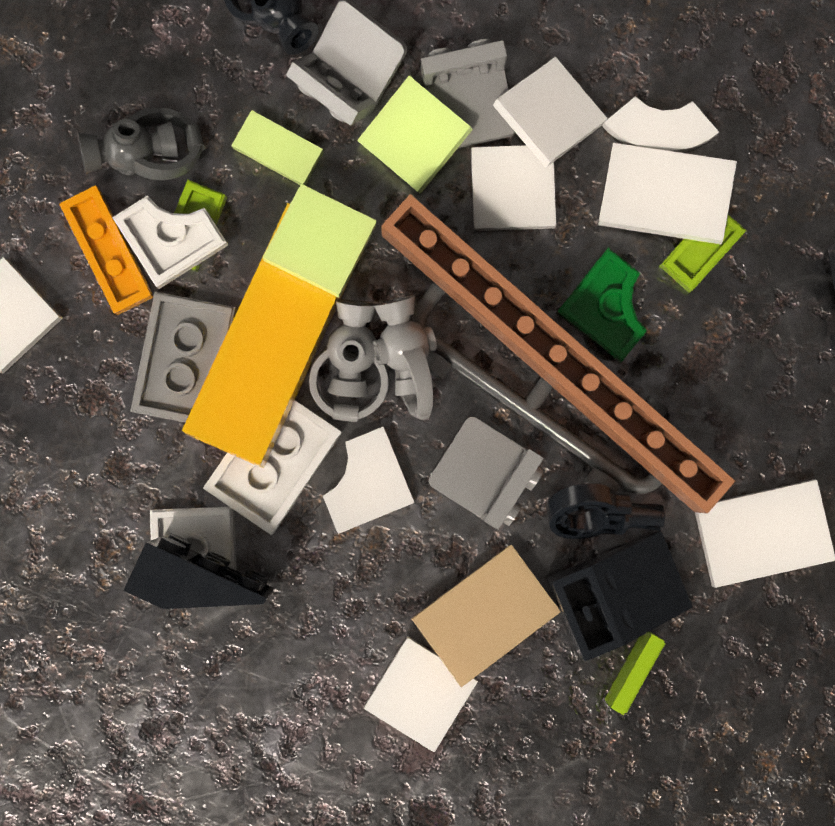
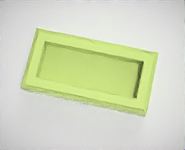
M253 110L249 113L232 144L233 149L298 185L307 184L324 153L322 148Z

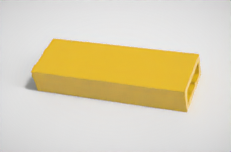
M287 203V206L280 218V221L273 233V236L275 235L285 213L287 212L290 206L289 203ZM262 257L182 431L190 437L264 469L281 432V428L291 410L293 401L296 399L336 311V300H341L346 286L340 298L265 262Z

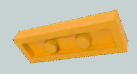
M95 185L59 203L113 313L120 315L152 299L154 295L122 232L112 217L114 216L100 188Z

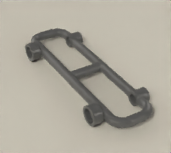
M433 282L416 304L414 314L411 315V321L419 323L422 327H427L429 314L446 293L436 283ZM435 335L437 348L435 351L429 352L427 358L432 375L443 380L452 367L592 466V470L584 480L585 484L605 485L611 488L615 494L620 487L633 494H646L656 490L662 484L651 473L643 478L631 475L540 410V406L553 389L542 377L525 399ZM650 396L646 398L645 401L663 417L666 415L668 408Z

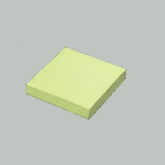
M408 76L357 141L421 194L473 129L412 77Z
M301 184L263 256V260L340 298L377 225V220Z

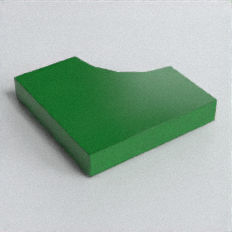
M607 248L556 314L618 363H621L647 331L637 319L632 305L633 286L640 272L611 249Z

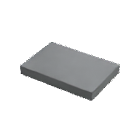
M155 291L130 412L185 423L232 324L237 308Z

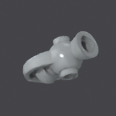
M414 295L374 304L373 306L381 321H386L388 324L381 333L380 339L373 341L376 361L379 365L387 364L392 368L395 378V396L402 397L410 415L420 420H425L430 417L433 407V387H435V384L431 378L427 358L429 352L435 351L437 348L434 332L430 326L422 327L419 323L410 320V315L414 314Z
M336 300L338 318L343 320V324L335 328L329 335L326 348L317 355L311 365L309 372L311 395L316 404L325 413L332 416L333 420L357 422L358 419L364 418L378 409L387 395L389 388L388 369L386 364L379 365L377 363L373 350V341L376 338L373 332L366 327V323L371 322L376 311L373 306L375 303L360 300ZM355 345L358 347V350L352 352L346 346ZM329 358L332 365L339 369L338 375L332 377L327 392L344 397L368 396L366 380L361 378L360 372L368 369L374 362L381 377L378 394L370 404L361 409L355 405L336 403L332 406L324 399L318 387L317 376L322 363Z

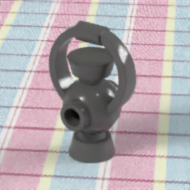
M157 107L138 111L128 119H122L108 129L103 140L97 139L95 134L78 132L85 174L102 169V164L107 162L112 168L125 175L138 174L151 180H171L189 172L196 165L201 152L205 149L200 127L184 114L168 108ZM164 123L156 127V132L151 134L144 128L152 124ZM172 125H176L184 130L190 152L180 161H178L177 145ZM153 155L161 156L163 161L175 163L157 164L152 163L151 160Z

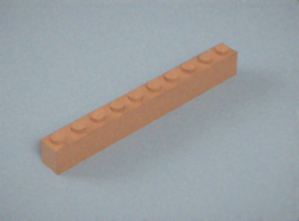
M411 194L381 226L383 238L694 512L708 514L735 483V480Z

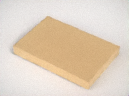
M511 544L411 619L462 688L561 611Z

